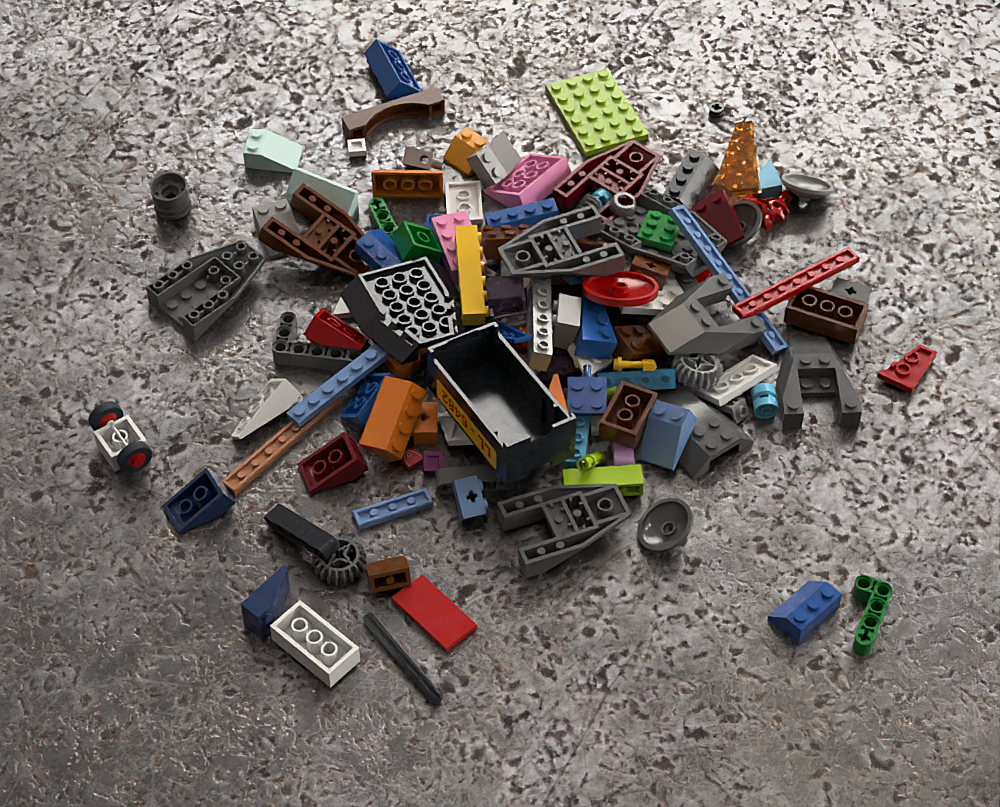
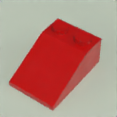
M323 308L313 317L303 334L311 343L359 350L369 340L367 336Z

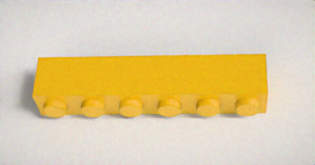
M477 225L455 226L454 238L462 325H485V317H489V308L485 306L487 291H483V287H486V277L482 276L484 261H480V258H483V247H479V243L482 242L481 232L477 231Z

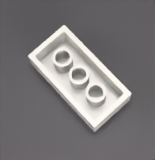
M301 600L270 625L272 640L330 688L360 662L359 647Z

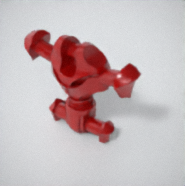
M789 190L779 191L778 198L771 197L758 200V195L755 191H748L747 196L741 199V201H751L760 208L762 212L761 227L769 230L772 227L771 222H783L785 216L789 214V209L785 203L791 201L792 194Z

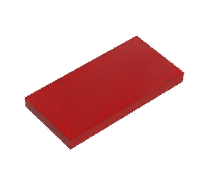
M423 574L412 581V585L404 587L392 596V602L445 652L449 651L477 629V624Z

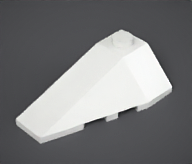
M285 378L270 379L256 397L259 401L248 409L249 416L244 417L240 421L231 437L233 439H242L284 411L294 407L298 403V397L301 393Z

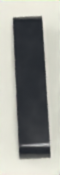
M277 504L264 516V520L272 529L324 561H327L341 547L340 543L331 534L281 504Z

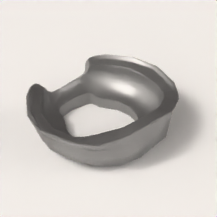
M616 193L609 202L610 210L621 217L631 216L635 213L636 200L629 193ZM622 196L628 197L633 201V204L623 206L619 204L618 198Z

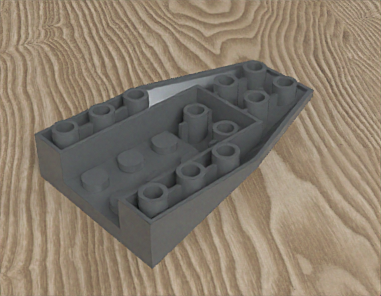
M243 239L189 257L146 286L148 301L196 341L239 297L267 261L266 257Z

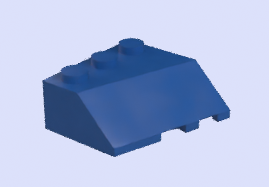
M369 373L363 378L365 380L364 384L357 387V396L349 401L340 417L364 431L384 377H395L391 373Z

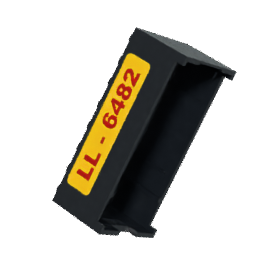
M495 321L427 348L428 388L506 486L530 476V470L550 462L551 466L575 457L577 417L573 413L569 415L499 333V326Z

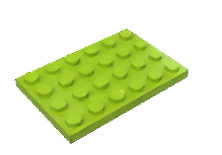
M608 68L545 85L547 94L585 157L613 149L631 140L639 142L649 138V133Z

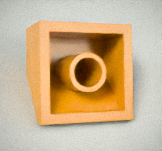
M465 127L454 136L443 160L467 176H470L474 173V170L466 159L486 144L488 140Z

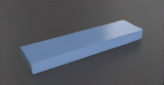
M423 488L352 511V516L358 530L433 507V501L427 488Z

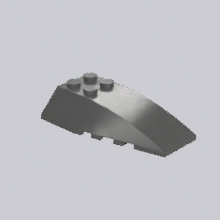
M677 384V387L672 389L651 390L658 393L657 400L690 409L697 418L696 424L677 463L693 480L709 471L711 460L732 447L740 452L753 444L754 441L729 416Z

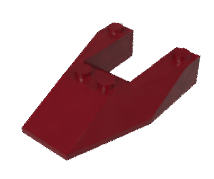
M631 140L587 159L553 188V198L556 206L567 212L594 187L605 188L612 196L619 192L629 193L634 196L637 203L640 199V194L644 192L661 159V155L637 141ZM622 196L618 198L619 204L623 206L633 204V201L628 197ZM609 202L598 211L601 219H604L607 223L619 217L610 210Z

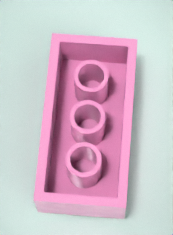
M466 210L431 218V229H433L443 251L441 256L443 264L454 284H459L454 238L455 226L472 225ZM483 254V258H480V261H484V272L482 274L487 275V261Z

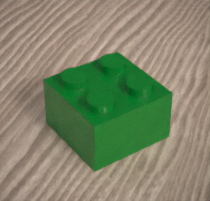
M402 221L392 235L401 259L405 262L422 257H428L437 262L443 254L441 246L431 228Z

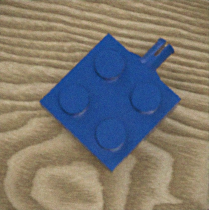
M587 365L583 366V376L568 377L567 410L569 415L573 413L575 416H603L607 409V377L591 376V365H588V372Z

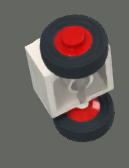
M113 401L104 402L92 410L88 421L94 430L96 445L113 470L116 472L121 469L125 473H135L147 466L152 458V451L147 444V440L129 415L124 416L121 407Z

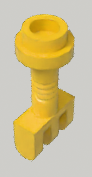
M618 357L613 361V370H617V372H621L622 368L643 369V371H655L657 368L653 359L622 361V357Z

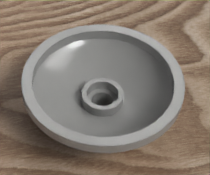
M787 173L781 177L782 184L792 194L799 196V199L804 201L828 196L834 190L833 185L829 182L809 175Z

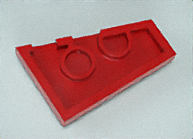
M920 344L906 353L904 358L898 362H893L886 370L878 372L877 378L912 393L936 358L937 352Z

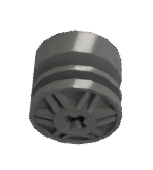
M176 172L162 173L153 179L150 185V192L156 213L161 218L167 220H176L188 214L192 201L186 179Z

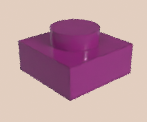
M424 451L422 453V472L435 473L438 469L443 468V452Z

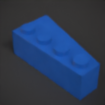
M581 291L579 296L582 298L580 327L575 338L576 349L574 356L609 360L617 345V340L605 306L589 300Z

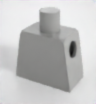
M406 146L402 164L419 170H432V168L442 170L444 160L434 158L435 154L432 152ZM423 158L428 159L426 164L421 163Z

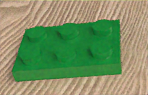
M649 210L636 239L642 241L641 244L671 252L680 229L669 215Z

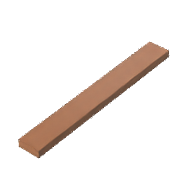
M337 398L300 428L290 421L222 480L227 490L236 496L341 405L343 398Z

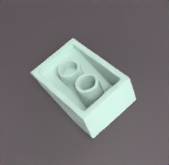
M250 129L243 151L245 168L293 173L294 168L299 165L303 146L268 130Z

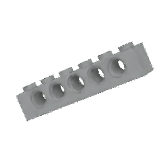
M531 278L527 287V333L532 335L533 339L527 341V366L542 371L547 370L552 358L551 279Z

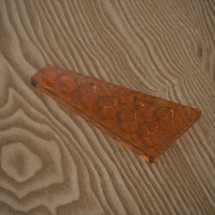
M753 121L736 123L711 195L722 188L729 197L762 193Z

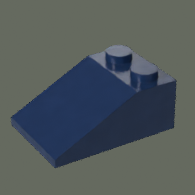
M206 467L163 504L162 507L177 531L182 534L221 516L236 502L220 477Z
M286 565L277 570L241 603L244 627L261 640L267 635H271L270 625L280 618L290 592Z

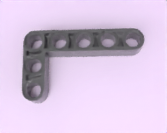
M291 311L281 314L272 342L273 360L281 365L340 371L362 354V351L359 349L295 341L298 331L297 317Z

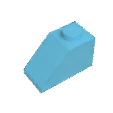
M771 160L767 161L756 177V184H754V191L758 194L760 200L771 197L778 198L779 191H782L781 180Z

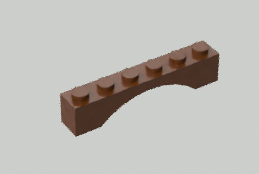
M437 87L342 116V129L349 140L366 138L376 126L392 118L409 115L431 117L444 113L445 100Z

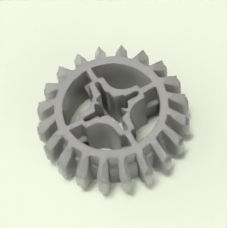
M697 353L675 355L671 364V368H675L676 379H678L679 383H684V386L688 385L691 388L695 387L698 390L700 388L705 390L713 388L718 384L723 374L720 360L715 359V355H710L709 353L705 356H699Z

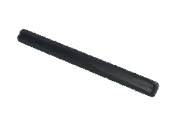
M369 612L364 615L363 622L433 704L441 702L442 694L374 614Z

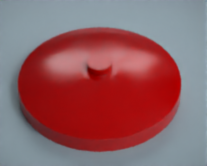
M620 271L607 276L586 277L583 280L582 292L586 298L593 302L613 307H634L650 303L657 298L659 289L658 283L653 278L632 271Z

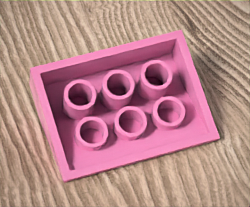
M530 153L497 184L487 187L484 192L506 207L512 208L544 200L549 194L553 193V188L572 172L566 157Z

